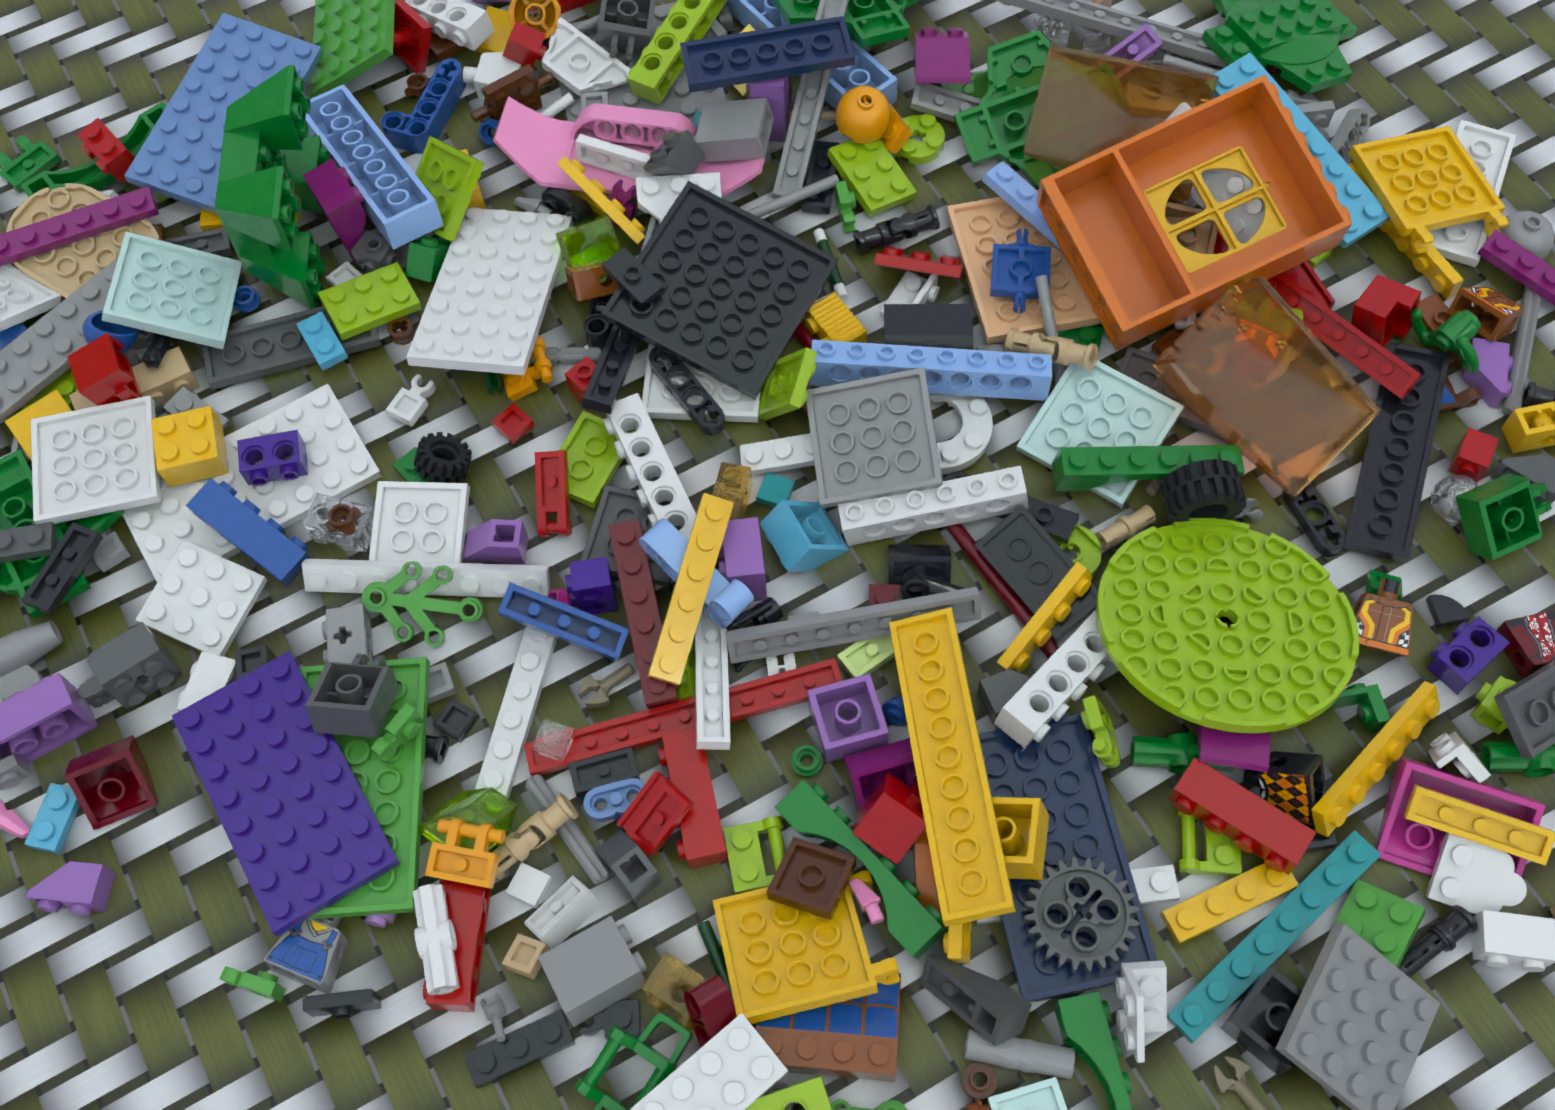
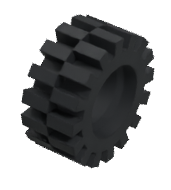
M437 432L436 436L433 433H429L427 437L423 436L418 443L414 459L416 473L421 472L420 477L422 479L428 477V482L454 483L455 481L456 483H461L462 479H465L472 458V451L468 449L469 445L466 442L461 444L462 439L459 437L452 439L453 434L447 433V437L443 436L442 432ZM437 457H439V458H444V459H447V460H449V461L441 460V459H438Z

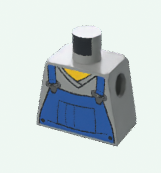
M342 917L317 920L306 919L283 933L265 956L264 962L276 973L329 994L333 988L348 945L345 935L336 929Z

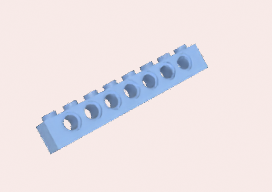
M812 339V350L817 352L814 361L817 365L813 376L810 378L809 386L824 387L924 367L929 393L1046 401L1052 380V356L1049 354Z

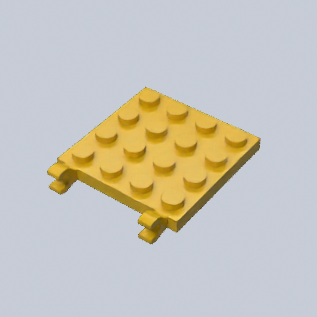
M1450 126L1356 144L1349 151L1350 157L1401 236L1410 235L1412 250L1417 255L1427 253L1428 249L1425 244L1435 241L1432 233L1429 231L1484 219L1485 232L1489 237L1495 229L1500 231L1499 228L1509 224L1507 218L1502 215L1506 207Z
M869 870L851 875L849 882L859 878L874 892ZM847 884L831 920L768 900L766 893L768 887L712 900L736 1015L738 1016L743 1013L751 1024L878 993L877 983L892 985L900 982L899 969L895 958H887L871 964L852 898L854 894L849 884Z

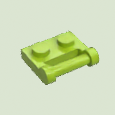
M1178 810V816L1181 817L1182 859L1179 860V872L1236 877L1242 874L1241 849L1234 844V840L1224 834H1216L1205 827L1204 823V861L1197 860L1195 819L1199 818L1194 815H1186Z
M772 816L762 821L723 828L735 895L769 887L775 874L766 876L758 835L768 833L776 872L785 855L781 829H783L782 817Z

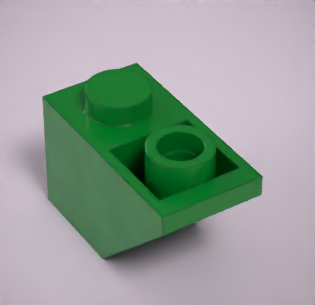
M433 234V237H421V240L410 242L405 276L427 282L436 281L451 241Z

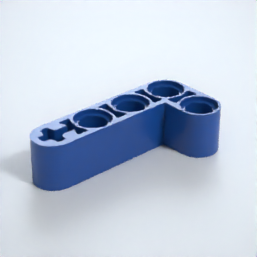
M449 58L439 63L411 115L390 111L381 117L380 122L385 137L393 147L423 154L429 136L439 138L466 88V83L463 81L462 67L458 60Z

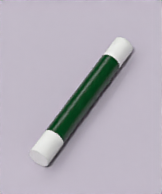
M821 228L816 229L813 235L818 248L833 256L824 230ZM836 266L829 278L834 292L840 297V300L844 301L848 298V294Z

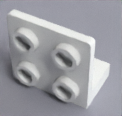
M1163 960L1121 963V977H1116L1115 980L1117 997L1121 999V1009L1116 1010L1117 1028L1119 1032H1124L1125 1047L1127 1050H1132L1137 1063L1145 1062L1144 1033L1167 1032V967Z

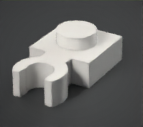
M417 374L411 381L412 388L407 390L402 387L386 408L388 415L413 427L429 405L425 398L430 397L435 392L434 382L430 380L425 387H420L423 379L421 375Z

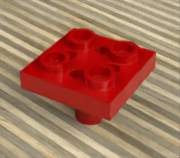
M395 0L393 52L415 73L426 72L427 60L429 58L432 26L404 0Z

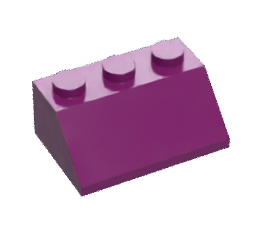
M910 738L843 757L850 789L858 812L888 773L908 787L914 781L917 782Z

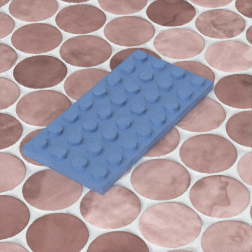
M223 13L125 173L126 181L142 188L149 186L154 192L217 214L215 200L227 107L288 65H295L297 74L303 78L305 86L323 54L321 46Z

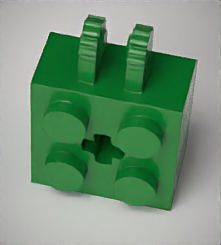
M1508 473L1455 496L1469 553L1495 560L1542 539L1543 533L1538 516L1548 512L1552 507L1549 500L1535 502L1534 498L1548 491L1544 482L1530 484L1529 477Z

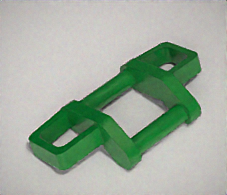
M658 1013L639 1038L621 1027L613 1025L608 1033L610 1036L609 1040L585 1078H580L574 1088L585 1097L597 1103L594 1110H604L605 1108L607 1110H630L629 1106L608 1091L597 1086L621 1045L633 1050L656 1067L633 1104L634 1106L678 1067L676 1064L691 1041L693 1034L688 1028L665 1013ZM662 1022H665L681 1034V1040L670 1059L646 1043Z

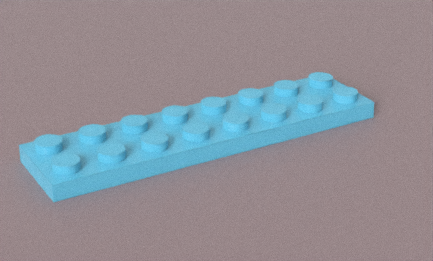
M1248 53L1206 79L1204 86L1214 98L1263 75H1266L1270 83L1275 84L1281 103L1292 113L1295 127L1298 132H1302L1305 135L1309 151L1312 156H1316L1319 159L1322 173L1326 180L1333 183L1337 192L1336 197L1340 204L1345 206L1350 212L1352 225L1339 243L1343 249L1389 221L1390 217L1377 197L1251 53Z

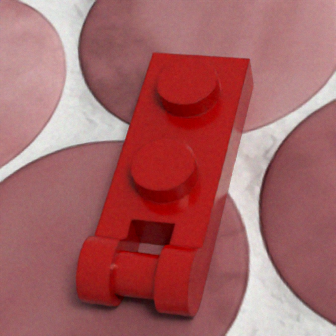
M567 451L534 452L538 535L541 538L551 537V534L559 533L560 536H570L572 534V523L569 509ZM549 513H557V521L551 522Z

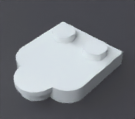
M1446 832L1425 896L1450 906L1459 905L1468 912L1478 914L1482 910L1499 912L1502 906H1515L1521 903L1526 896L1527 887L1523 878L1514 873V861L1508 853Z

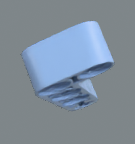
M661 518L639 539V544L676 583L688 540L669 521ZM714 568L702 610L718 626L726 628L754 601V596L742 582L734 579L729 583Z

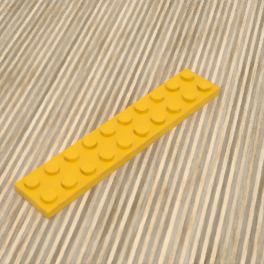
M949 607L889 622L942 921L945 927L1016 912L953 610Z

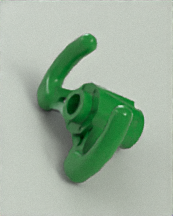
M1414 309L1411 312V325L1421 343L1427 347L1437 345L1445 352L1448 350L1455 352L1462 362V367L1467 372L1476 373L1479 371L1480 361L1469 340L1477 335L1481 323L1469 310L1457 311L1431 332L1424 326L1422 311Z

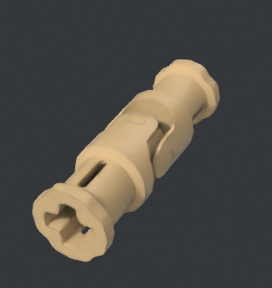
M1011 328L1005 341L1006 352L1049 354L1052 356V363L1066 366L1071 363L1084 366L1085 370L1090 371L1094 368L1098 358L1097 344L1091 343L1088 346L1077 344L1072 339L1046 336L1038 332L1034 334L1023 333L1018 328Z
M559 793L554 803L542 812L538 810L521 824L517 831L507 835L504 843L492 852L500 854L496 878L502 879L507 869L517 861L523 862L528 858L530 850L534 851L554 837L557 834L556 830L569 819L575 820L579 816L578 811L565 795ZM539 829L544 833L543 837L539 834Z

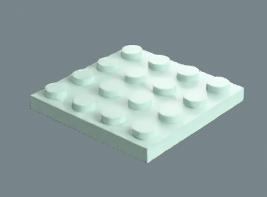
M125 232L103 309L102 321L223 349L242 263L235 259Z
M1098 360L1091 371L1085 370L1084 366L1070 363L1017 444L1016 450L1052 469V462L1060 447L1161 446L1183 412L1184 406ZM1139 480L1117 482L1089 490L1122 508Z

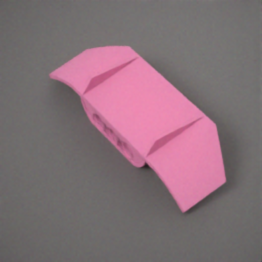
M508 96L493 141L524 173L540 186L583 191L557 165L564 156L570 161L573 158L577 160L575 141L579 134L650 155L653 150L661 145L663 142L662 138L672 131L679 133L689 130L693 137L697 133V128L691 120L680 113L594 103L584 108L577 116L575 122L557 120L534 111ZM765 158L701 162L693 174L720 172L721 194L723 197L761 174ZM579 162L586 169L583 174L590 181L595 178L606 189L603 194L611 195L614 184L620 179L623 180L622 189L625 192L632 185L636 186V179ZM636 188V194L633 196V197H635V198H637V188Z

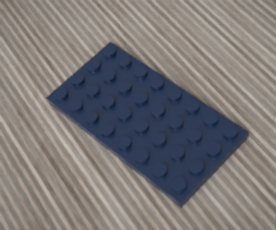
M1081 713L1062 716L1058 722L1052 719L1047 724L1051 728L1042 740L1036 742L1033 739L1025 749L1002 729L979 734L992 797L1040 798L1049 814L1043 878L1047 879L1045 875L1047 866L1057 872L1059 860H1062L1067 868L1070 867L1073 857H1076L1079 866H1084L1086 859L1090 858L1092 868L1097 869L1098 865L1104 862L1105 874L1108 875L1111 871L1117 870V875L1114 879L1116 883L1127 880L1128 883L1123 890L1124 894L1135 893L1134 899L1128 903L1129 906L1139 907L1138 913L1130 916V918L1140 922L1137 929H1128L1136 936V939L1133 943L1123 941L1129 948L1126 955L1116 951L1119 961L1114 965L1106 958V968L1103 971L1098 968L1096 963H1093L1090 974L1086 973L1083 964H1079L1075 973H1072L1070 962L1066 961L1060 969L1057 968L1058 957L1055 955L1046 961L1045 955L1048 949L1043 947L1036 950L1034 947L1039 937H1028L1027 935L1028 930L1034 927V924L1025 923L1024 917L1033 912L1025 909L1024 904L1025 901L1034 900L1027 894L1030 887L1040 889L1034 882L1035 880L1009 878L1016 912L999 916L1020 996L1029 1003L1115 985L1116 977H1121V963L1158 961L1097 757L1092 751L1091 736L1089 730L1087 731L1084 726ZM1074 883L1069 885V891L1073 896L1080 898L1086 896V889L1081 884ZM1096 891L1080 912H1076L1071 924L1061 934L1063 939H1066L1082 918H1086L1091 906L1101 896V892ZM1099 906L1097 908L1098 915L1102 919L1113 920L1115 918L1114 912L1110 907ZM1053 909L1047 912L1048 919L1052 923L1062 924L1065 922V916L1061 911ZM1086 932L1076 934L1075 938L1079 945L1087 948L1093 946L1094 941L1090 934Z

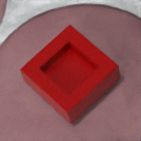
M514 403L491 421L493 427L512 444L517 442L535 426L533 420Z

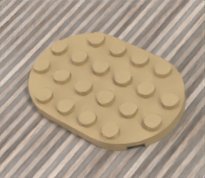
M65 183V187L51 190L49 187L44 188L29 196L19 205L10 218L6 232L110 199V197L92 187L75 183ZM144 219L13 263L22 273L57 292L65 300L116 258L118 259L125 232L161 241L162 239L152 224Z

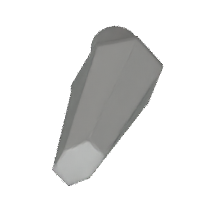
M517 197L513 205L526 212L553 213L551 209L542 205L543 201L539 199Z

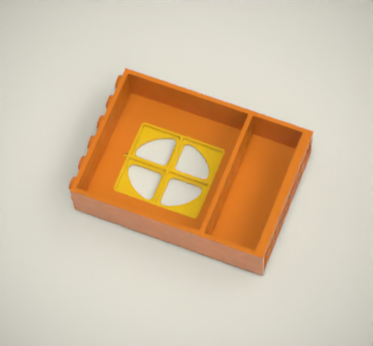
M1266 75L1260 76L1040 180L1036 204L1115 351L1170 326L1195 312L1206 309L1214 303L1223 301L1231 295L1240 293L1337 247L1352 225L1349 210L1340 204L1336 197L1337 192L1333 183L1326 180L1322 173L1319 159L1316 156H1312L1307 147L1308 143L1305 135L1302 132H1298L1293 123L1291 111L1283 106L1279 99L1277 87L1274 83L1269 82ZM1208 170H1229L1247 177L1252 182L1253 187L1228 200L1217 202L1201 174ZM1183 181H1191L1205 205V210L1177 224H1168L1165 218V209L1170 195ZM1253 199H1261L1265 207L1263 222L1257 233L1248 242L1240 243L1226 221L1224 214ZM1213 221L1226 242L1228 251L1220 254L1197 253L1183 247L1177 241V236L1204 222Z

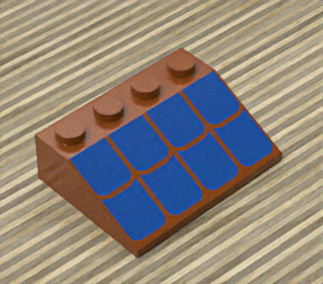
M898 973L900 978L898 983L892 985L877 983L878 993L756 1023L755 1030L788 1069V1073L895 1082L901 974Z

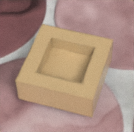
M518 933L501 964L506 970L535 979L542 966L538 956L549 951L550 948L544 942Z

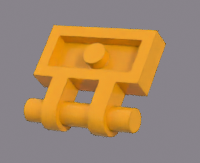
M539 333L530 359L535 358L534 366L531 367L529 361L525 375L501 373L507 396L513 402L537 391L536 380L541 378L543 383H549L553 380L551 373L553 367L550 359L546 358V345L544 340L540 338Z
M453 818L452 820L440 819L437 831L447 834L445 844L432 842L425 876L493 889L500 854L490 853L488 849L491 842L503 844L506 836L505 830L494 829L492 824L481 823L480 826L467 824L464 819ZM463 837L476 839L474 849L459 847L461 839Z

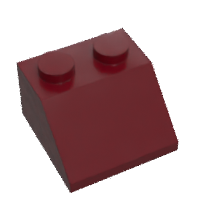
M133 735L69 761L64 776L93 830L158 804L147 761Z

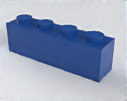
M210 478L186 504V507L288 587L302 571L303 561L311 559L305 552L308 547L295 536L290 540L283 535L282 532L285 529L272 518L265 521L258 515L261 510L248 499L242 503L235 497L238 492L225 481L218 484Z
M511 582L498 609V616L615 662L619 658L630 630Z

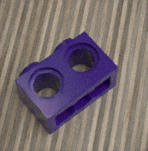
M298 430L237 440L239 472L248 485L261 486L270 481L294 480L299 476L308 475L306 444ZM292 455L289 459L284 460L287 456ZM262 460V462L258 465H254L256 462Z
M607 557L570 562V575H565V581L572 606H578L579 610L592 615L618 611L615 583Z
M1479 616L1470 625L1465 621L1461 623L1451 634L1455 639L1449 645L1443 641L1430 654L1434 660L1427 669L1457 695L1510 643ZM1471 640L1476 641L1480 647L1474 645ZM1450 659L1456 661L1460 667L1453 665Z

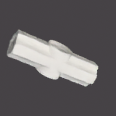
M428 884L420 886L417 890L413 891L418 925L414 933L418 954L423 959L427 993L429 995H443L460 988L454 951L457 950V939L453 923L448 916L446 893L443 885Z

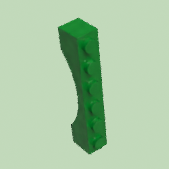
M163 101L140 114L134 126L120 141L134 158L166 108ZM96 159L72 169L43 171L20 186L29 197L47 187L50 190L65 187V183L82 184L100 191L117 181V179L111 172L106 176L94 163L98 160Z
M1240 445L1060 447L1052 462L1055 491H1086L1117 482L1164 479L1170 472L1175 471L1181 466L1208 459L1230 461L1237 466L1240 478L1245 473Z
M803 779L775 806L776 810L803 837L822 839L837 844L853 853L863 862L873 875L882 894L887 912L888 931L912 957L918 960L947 931L940 924L942 922V915L931 904L925 908L916 899L921 893L908 879H905L902 883L893 874L897 868L887 857L882 855L878 858L870 850V845L852 834L853 831L848 826L852 820L839 806L833 810L825 802L829 796L817 783L810 786Z
M1099 991L1057 1000L1054 1005V1011L1062 1041L1068 1047L1073 1048L1093 1071L1103 1088L1110 1110H1137L1132 1109L1128 1096L1132 1094L1129 1076L1127 1072L1121 1071L1118 1058L1122 1057L1117 1036H1111L1108 1022H1111L1112 1018L1107 1001H1101Z

